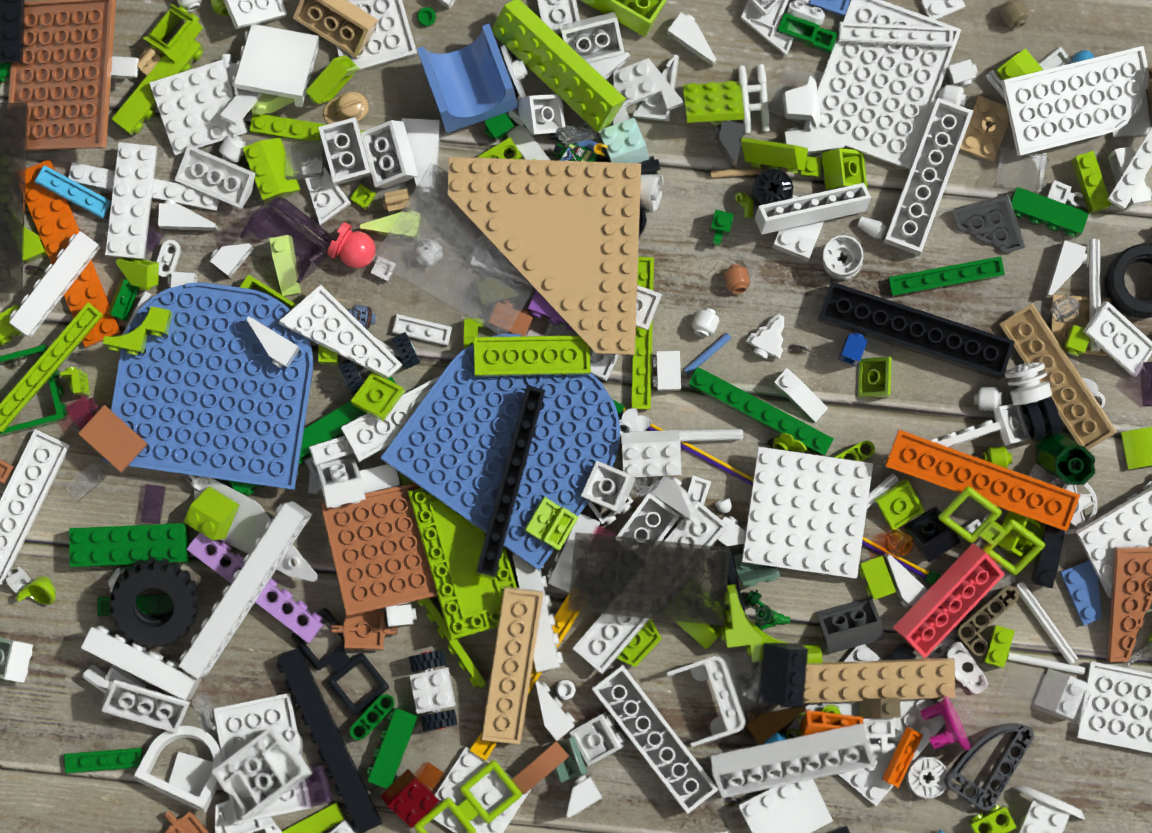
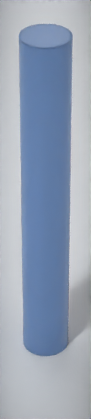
M728 333L723 335L687 366L684 372L689 376L696 370L697 366L699 367L731 340Z

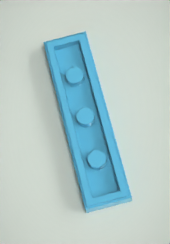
M45 165L35 180L36 184L101 219L104 218L112 201Z

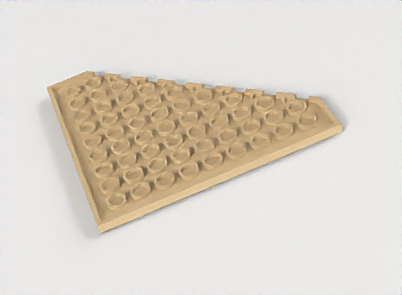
M449 157L448 197L498 248L507 260L514 265L522 276L529 281L596 354L635 355L641 163Z

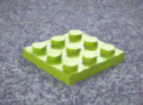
M739 81L683 85L687 123L744 120V107Z

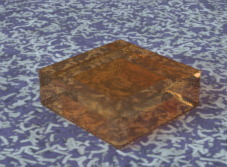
M428 762L418 778L434 789L445 773Z

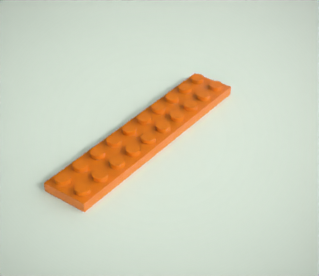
M48 159L15 173V176L49 260L54 265L58 260L57 255L59 252L69 246L70 238L74 234H78L80 229L68 200L35 183L44 165L56 171L51 159ZM91 260L64 295L73 319L88 302L104 315L82 340L86 348L102 342L104 336L114 337L121 334L116 318L107 314L110 303Z
M899 429L885 464L886 467L959 493L969 486L995 506L1068 531L1080 495Z

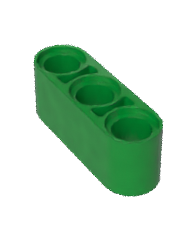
M381 695L352 725L350 735L353 739H365L391 712L396 703L392 695ZM384 697H388L391 700L389 708H384L381 705V700ZM372 711L378 715V720L375 723L368 720V714ZM357 726L364 728L365 732L362 737L355 735L354 730Z

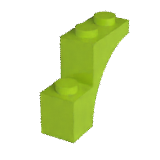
M151 306L146 319L138 328L122 336H104L103 344L108 346L107 349L119 352V349L127 350L126 353L138 356V353L144 354L149 331L151 332L150 335L162 337V334L168 335L173 312Z

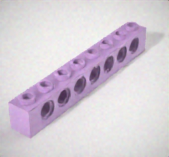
M200 532L187 548L189 552L231 584L235 581L233 579L234 574L245 565L243 563L245 557L230 551L232 547L227 543L211 540ZM211 544L216 548L214 555H210L207 550ZM225 556H228L231 559V564L229 567H226L223 564V558ZM271 578L257 598L256 603L306 642L311 643L325 625L322 621L323 617L316 612L312 614L307 610L308 606L300 600L298 602L292 598V593L285 588L281 590L276 586L278 583ZM271 591L277 595L275 602H271L268 598V594ZM286 603L292 606L290 614L284 612L283 607ZM300 615L307 617L308 621L305 626L299 623Z

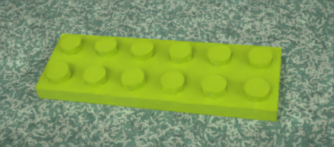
M580 336L473 338L475 377L591 374L590 347Z

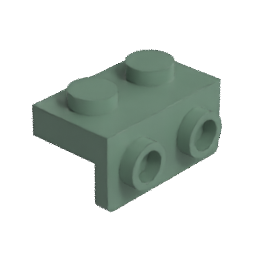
M575 737L558 741V744L569 755L567 759L554 769L558 782L561 783L587 774Z

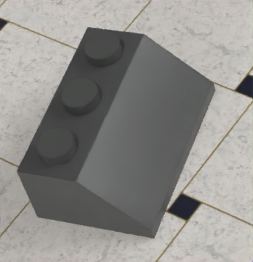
M872 597L816 612L828 654L885 639L882 621Z

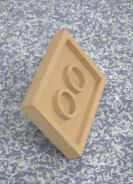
M978 95L959 150L994 162L1010 121L1007 106Z

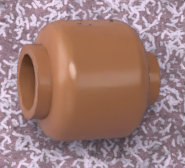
M734 264L725 271L724 280L727 290L734 294L747 291V288L750 286L747 268Z

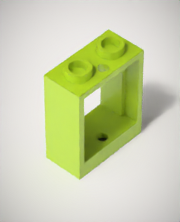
M347 55L334 58L306 90L309 94V99L316 104L331 101L360 68Z

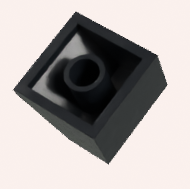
M936 506L904 526L905 531L928 563L961 543L958 534L939 520L938 517L941 512Z

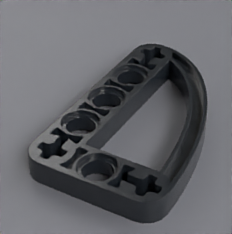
M1005 723L983 733L970 744V750L967 751L965 749L952 765L944 779L946 787L977 808L985 811L991 810L1034 738L1033 730L1023 724ZM1014 731L982 787H979L960 774L975 754L987 743L1004 733ZM1022 731H1024L1027 735L1026 738H1023V736L1021 735ZM1013 746L1018 748V754L1015 757H1012L1010 754ZM1003 763H1007L1009 766L1006 773H1002L1000 770ZM955 778L962 786L953 784L951 779ZM997 779L999 787L996 790H992L991 782ZM972 786L974 793L968 797L965 793L966 788ZM986 791L994 793L993 796L986 793ZM983 798L988 801L987 805L982 802Z

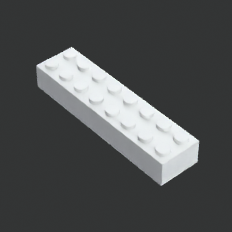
M940 98L936 99L883 243L918 256L921 254L973 110Z
M623 665L592 688L687 814L719 790Z
M864 723L711 756L713 776L722 798L875 766L872 745Z

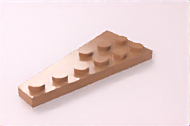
M1152 546L1115 547L1107 655L1109 662L1129 661L1137 641V633L1144 623V615L1151 605Z

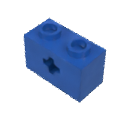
M856 332L849 334L844 341L838 360L856 366L861 360L868 341L864 339V335Z

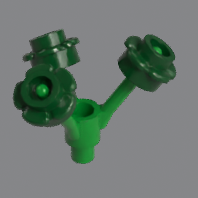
M751 590L745 597V600H747L746 605L749 604L751 607H754L756 604L759 605L755 611L757 622L754 623L759 629L765 630L776 625L790 623V617L777 613L760 601L762 595L758 593V590Z

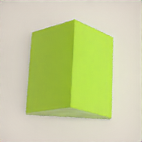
M891 357L861 359L858 371V397L888 398L891 393Z

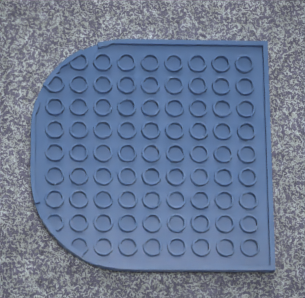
M186 283L185 285L168 288L152 297L138 310L125 334L138 328L146 319L150 307L153 306L173 312L168 335L162 334V337L150 335L151 332L149 331L144 354L138 353V356L127 354V350L121 349L111 407L112 412L148 443L129 466L295 490L313 376V354L308 338L279 324V321L291 310L277 299L260 291L212 283ZM248 316L300 348L288 368L285 366L280 368L272 363L273 359L268 355L247 321ZM103 457L104 463L111 464L106 458Z
M500 334L490 337H518L521 334ZM473 344L461 351L452 360L384 452L381 459L484 533H487L526 386L529 385L546 390L504 542V547L540 571L555 548L540 541L523 529L542 497L548 498L560 507H564L576 516H579L589 502L588 499L581 495L596 461L612 467L616 459L620 442V423L617 409L604 385L592 373L590 375L475 377Z

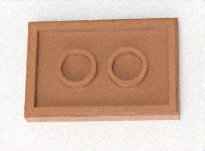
M106 405L78 433L121 473L148 445Z

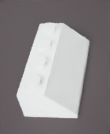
M113 680L109 683L104 695L102 712L177 733L190 702Z

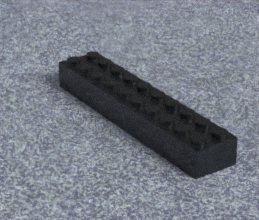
M832 281L829 284L818 318L820 322L856 332L866 337L998 380L1004 377L1015 343L1013 340Z

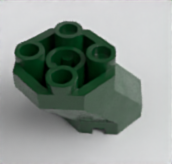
M1047 435L1036 446V463L1047 473L1066 485H1085L1095 475V457L1084 446H1080L1065 435L1054 437Z

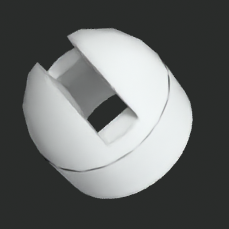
M725 498L715 503L721 513H728L731 510L730 498Z

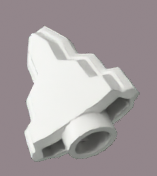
M777 314L769 320L766 326L759 327L756 333L750 334L746 342L755 348L754 354L763 359H767L768 356L780 359L783 352L781 332L784 328V316Z

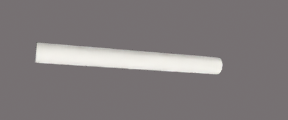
M1010 652L1007 660L1082 675L1085 673V667Z

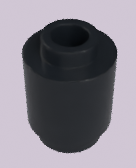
M654 156L649 157V160L640 162L641 175L657 174V171L660 170L659 160L654 159Z

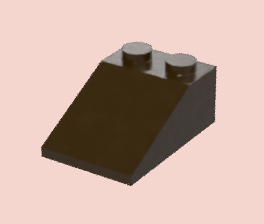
M797 706L759 714L753 713L745 719L747 722L745 723V728L757 744L761 745L807 709L805 706Z

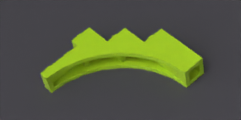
M735 585L727 586L728 593H724L725 603L729 605L730 610L726 611L727 622H723L724 629H721L722 641H726L727 648L746 645L747 655H751L752 662L762 661L763 643L787 642L775 639L759 629L743 611ZM803 645L808 649L807 663H823L819 645Z

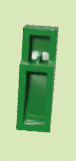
M784 13L778 28V32L828 54L832 53L838 37V33L821 28L819 24Z

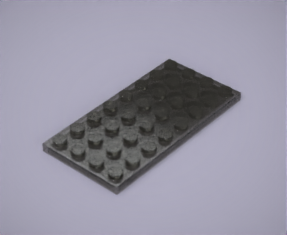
M575 532L568 611L724 626L726 604L724 593L727 592L730 548Z

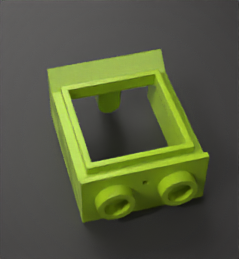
M171 4L172 7L151 31L149 36L142 38L153 49H157L163 55L166 54L176 63L204 27L198 22L200 19L193 13L189 14L182 6L176 7ZM181 19L185 20L186 22L168 44L164 43L163 41Z

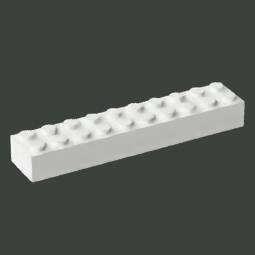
M295 502L281 504L275 512L277 514L274 521H269L264 529L266 533L263 537L260 536L254 544L255 550L244 559V567L242 570L238 569L234 574L233 579L235 581L231 586L228 585L222 593L223 599L221 602H217L211 610L213 612L210 619L206 618L201 625L203 630L199 635L196 634L190 642L192 644L190 650H186L180 658L182 662L179 667L195 678L200 679L209 674L312 516L310 512Z

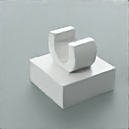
M20 567L17 568V573L12 574L9 572V577L6 578L7 584L15 593L20 592L25 585L32 581Z

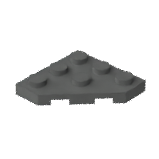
M1009 194L953 208V214L959 229L976 235V238L988 244L991 243L1006 253L1025 248L1026 245Z

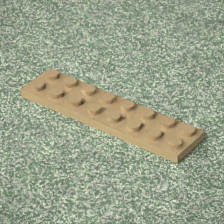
M1033 303L999 324L1007 337L1015 341L1014 347L1024 363L1044 362L1045 368L1040 371H1046L1047 376L1040 379V381H1049L1052 392L1051 397L1056 404L1059 416L1077 444L1089 450L1117 432Z
M504 587L481 734L482 740L520 744L543 591Z
M954 658L807 663L804 703L863 701V699L900 698V700L943 698L945 695L948 698H955Z

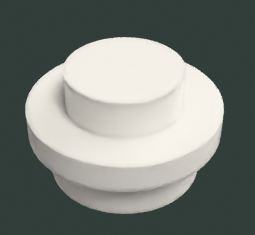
M563 680L558 683L556 693L561 699H570L575 694V686L571 681Z

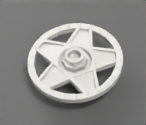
M502 45L501 51L508 67L507 72L510 80L513 79L520 97L524 98L526 95L521 79L528 75L526 67L522 60L513 62L506 46Z
M1055 479L1049 484L1055 485L1060 483L1061 481ZM1063 483V489L1077 493L1076 485H1066ZM1088 483L1083 486L1090 494H1079L1080 498L1071 520L1076 529L1065 531V534L1076 533V531L1091 523L1096 516L1097 497ZM1093 504L1091 515L1085 521L1082 510Z

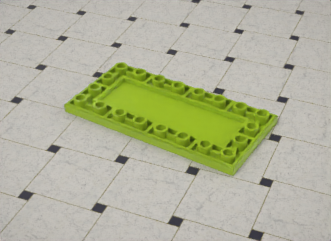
M419 488L408 491L450 640L497 628L504 587L517 588L505 547L503 546L494 580L475 575L486 533L424 489Z

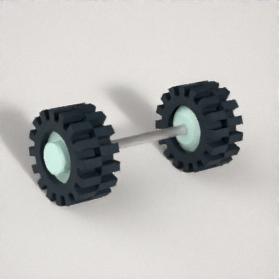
M406 332L392 338L398 351L396 357H401L406 369L420 363L416 350ZM347 359L339 363L338 366L345 383L348 385L352 395H354L364 383L361 374L369 370L364 368L358 371L355 362Z

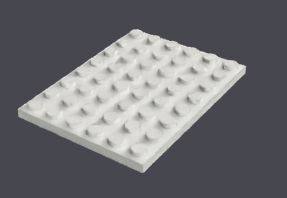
M851 0L843 22L953 27V46L932 47L838 42V34L817 90L821 123L815 130L811 123L806 120L803 130L844 143V146L849 149L858 150L868 156L910 170L962 29L883 0Z

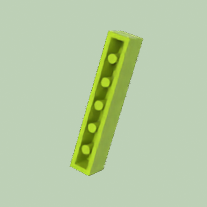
M194 39L176 63L165 54L118 110L112 120L132 137L134 134H138L143 129V123L153 117L157 108L150 82L190 70L194 61H198L203 56L204 48Z

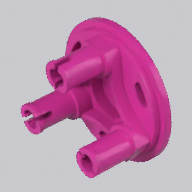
M947 695L943 696L941 702L920 711L924 721L939 715L943 716L945 721V731L929 737L934 749L937 747L940 749L955 742L959 743L962 749L970 750L965 729Z

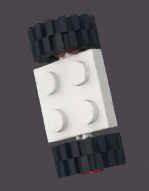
M443 650L409 656L412 672L425 670L424 673L409 675L417 714L428 711L436 712L420 716L423 731L438 730L457 725L455 709L439 712L443 708L456 706L449 668L431 669L446 665Z

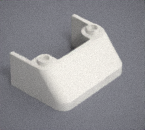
M714 656L667 672V675L671 676L690 669L694 679L698 681L710 679L722 716L715 718L710 724L713 736L691 743L692 747L739 732L744 728L745 718L723 658Z

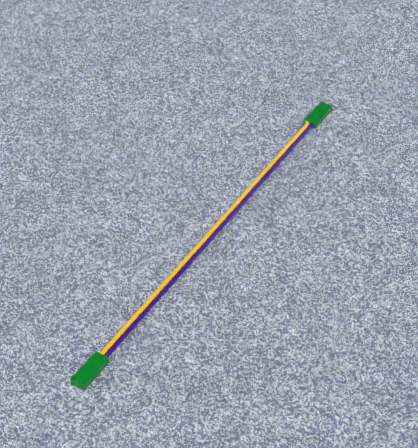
M613 400L618 417L623 415L622 412L626 411L625 406ZM652 423L647 428L649 431H665ZM686 441L680 442L682 449L751 486L753 485V477ZM863 537V546L880 555L882 554V556L885 553L890 554L904 568L923 577L925 582L933 586L941 577L938 573L932 570L926 571Z

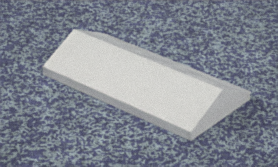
M188 145L175 181L242 209L252 193L255 173Z

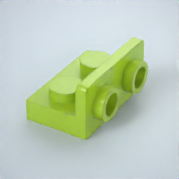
M76 367L65 368V371L60 372L61 377L69 380L70 390L74 394L81 397L90 396L87 373Z

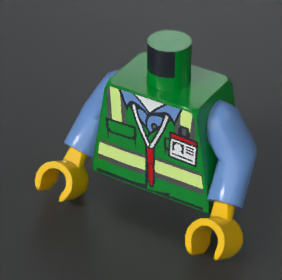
M577 140L575 143L570 142L567 148L558 143L552 153L561 158L559 161L597 162L600 156H605L601 152L602 148H608V146L593 140Z

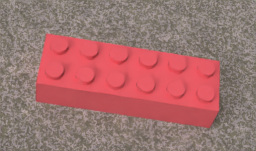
M973 543L893 628L917 653L926 658L1005 574L985 551Z

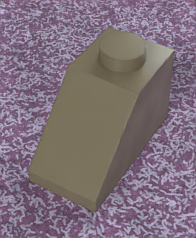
M873 698L858 701L859 717L901 718L900 698Z

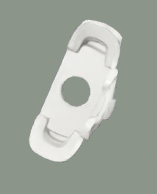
M961 642L951 644L947 648L948 658L955 659V679L962 683L964 687L967 686L974 694L986 690L989 685L988 681L968 649ZM965 662H970L974 667L972 671L965 672L962 669V665Z

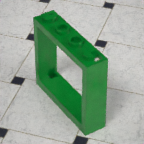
M45 344L0 356V364L39 353L43 355L49 346ZM58 369L48 380L56 414L9 426L3 433L0 431V437L67 420L68 407L66 403L63 404L62 396H64L62 385L58 384L57 378H60Z

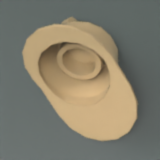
M357 92L343 94L328 102L324 110L325 120L328 124L354 117L359 121L368 112V102L363 95Z

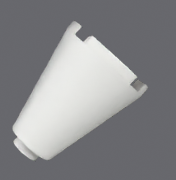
M641 175L640 206L650 212H655L661 201L663 191H660V185L664 183L662 175Z

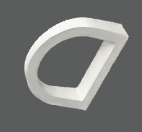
M179 726L177 733L171 731L163 732L152 742L134 775L136 781L206 813L220 784L213 772L199 797L150 775L161 751L169 743L181 738L199 740L210 749L213 755V771L223 763L222 754L217 742L206 731L193 726Z

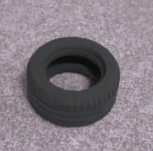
M1142 243L1125 249L1113 259L1106 272L1105 288L1107 296L1118 311L1132 318L1146 319L1152 317V301H1142L1133 297L1128 292L1124 280L1126 269L1130 264L1142 261L1152 264V244Z

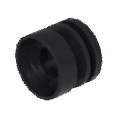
M772 168L760 173L754 182L751 193L755 206L758 208L760 205L791 199L794 189L792 180L787 173L780 169ZM771 186L773 188H777L775 193L773 191H769Z

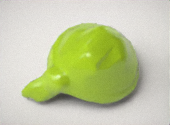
M36 577L23 587L15 599L20 602L29 596L40 604L51 605L56 600V589L48 577Z

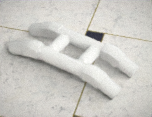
M763 64L757 65L759 85H747L745 66L738 67L744 107V120H742L743 124H745L744 133L751 132L750 111H761L762 131H770L766 74ZM759 92L760 103L749 104L748 93Z

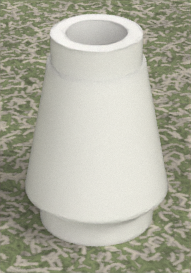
M863 216L857 226L874 239L878 238L880 240L887 229V225H884V222Z

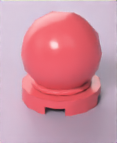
M344 222L337 231L340 233L336 241L332 240L327 254L333 259L340 256L341 261L348 267L355 269L364 268L374 260L376 246L368 234L360 231L352 232V225Z

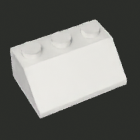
M1133 146L1115 149L1107 157L1116 184L1137 152L1134 151ZM1146 176L1125 210L1147 204L1151 201V190L1144 181Z

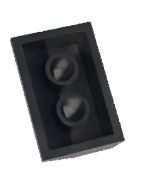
M763 643L759 701L781 706H803L808 649L801 643Z

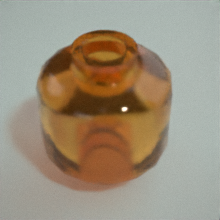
M894 529L885 536V549L895 556L904 557L912 551L913 539L902 530Z

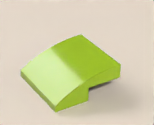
M1152 427L1121 432L1128 470L1152 466Z
M542 497L523 530L560 551L579 517L548 498Z

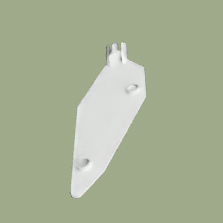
M183 474L194 488L195 500L207 487L211 486L240 504L226 538L220 540L247 554H252L256 548L254 547L255 542L260 536H264L266 533L264 529L269 521L272 520L260 504L213 478ZM293 545L277 568L278 571L290 577L312 582L318 578L316 572Z

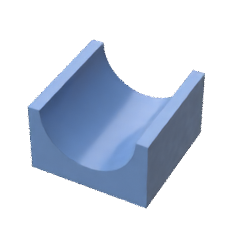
M490 24L482 26V31L474 42L454 52L436 54L427 51L424 46L417 48L446 133L518 109L514 88Z

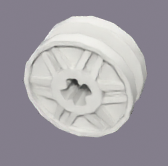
M921 757L914 760L908 767L906 783L915 795L922 798H934L946 790L944 779L948 771L941 761L932 757ZM929 772L931 780H927V783H925L926 780L923 779V776Z

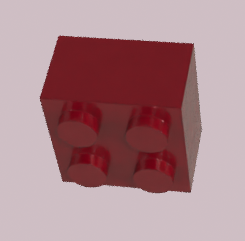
M409 769L381 795L386 805L411 828L440 801L434 792Z

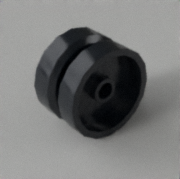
M1051 396L1039 400L1037 403L1022 404L1025 424L1033 442L1044 440L1046 433L1049 437L1061 435L1060 416Z

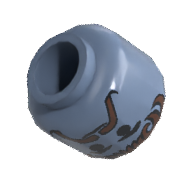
M354 305L352 309L348 310L365 329L369 330L370 326L375 324L376 314L372 313L371 307Z

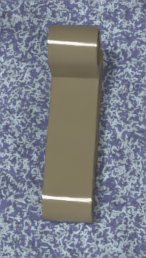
M1013 586L1002 588L956 628V637L972 655L983 656L987 653L988 644L979 633L1019 599L1018 589ZM1006 591H1012V599L1008 598L1004 601L1000 600L1007 596ZM993 602L999 605V610L996 613H993L990 609V605ZM979 614L982 615L985 620L983 625L981 626L978 625L975 620L977 615ZM964 627L970 630V635L967 638L961 635V630ZM976 642H980L983 646L980 653L974 650Z

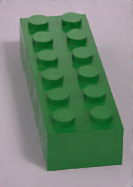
M186 523L69 528L70 567L73 568L135 565L136 561L142 559L145 562L151 557L161 561L162 558L169 559V563H190L189 551L187 550L189 546V526Z

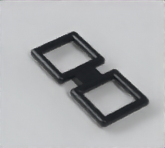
M327 608L318 612L330 625H340ZM294 632L291 638L317 670L323 669L328 664L334 669L336 673L327 680V683L352 715H358L389 689L387 682L363 653H359L352 660L346 654L343 633H337L343 642L319 661L302 638ZM361 662L380 687L355 706L338 685L337 681Z

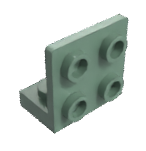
M743 551L733 554L737 576L742 586L752 587L757 585V582H772L777 577H780L777 567L742 562Z

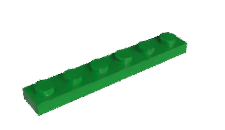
M999 256L892 276L888 278L891 296L893 297L1004 276L1005 272L1002 257Z

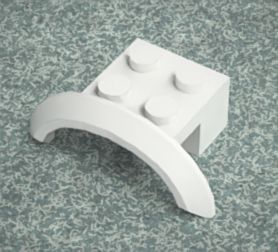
M1025 785L1013 787L1014 790L1033 797L1026 816L1022 815L1015 833H1063L1070 814L1085 820L1082 810Z

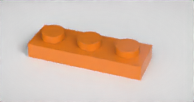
M906 727L882 778L883 781L899 788L923 734Z

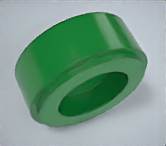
M429 7L420 9L417 14L419 24L423 27L434 25L436 22L435 11Z

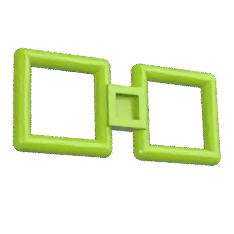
M969 486L966 487L939 515V520L969 543H974L979 537H982L988 542L982 550L1012 575H1017L1045 547V543L1013 519L1009 520L1004 527L999 525L995 520L1001 515L1002 511ZM968 496L991 512L972 534L949 518ZM1012 529L1035 545L1015 566L992 550Z
M492 760L460 786L459 790L466 798L464 802L456 806L451 798H446L426 814L414 826V829L418 833H428L424 826L448 807L466 829V833H477L470 823L471 820L480 815L485 823H491L520 799L522 792L495 760ZM494 770L511 791L512 795L488 814L469 789Z

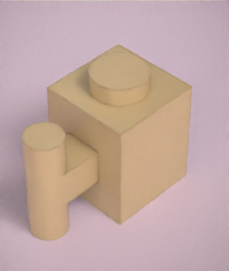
M147 47L138 57V70L147 76L163 57V54L155 48Z
M407 189L385 193V199H382L384 210H388L389 215L412 210Z

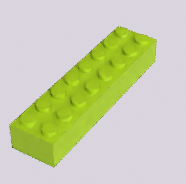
M513 0L505 4L491 28L493 35L517 58L522 60L533 73L596 132L609 126L626 98L521 0Z

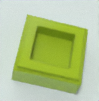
M360 183L350 200L364 210H367L376 197V193Z

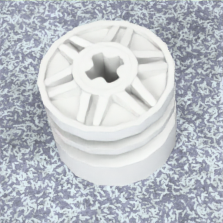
M847 235L832 238L826 244L823 251V266L826 273L837 280H849L855 277L863 264V249L860 243L855 238ZM840 256H843L844 259H846V263L842 264V261H838L840 260Z
M1044 362L1020 364L1005 372L1006 378H1013L1007 381L1008 386H1017V388L1010 391L1013 405L1036 402L1052 395L1049 381H1040V379L1047 376L1046 371H1040L1045 368Z

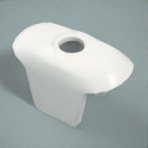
M809 75L807 85L785 92L783 97L784 113L786 119L809 121L816 130L821 123L816 81Z

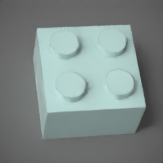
M635 118L599 131L601 143L608 146V148H603L609 162L640 163L649 160L647 146Z

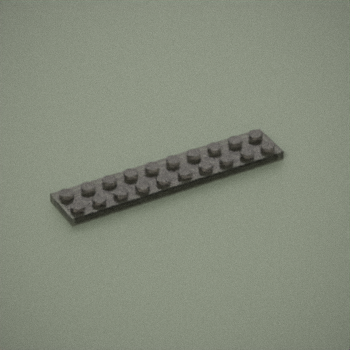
M0 103V293H22L28 105L26 103Z

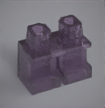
M325 767L311 768L312 774L305 779L307 788H309L308 794L312 807L331 802L333 798Z

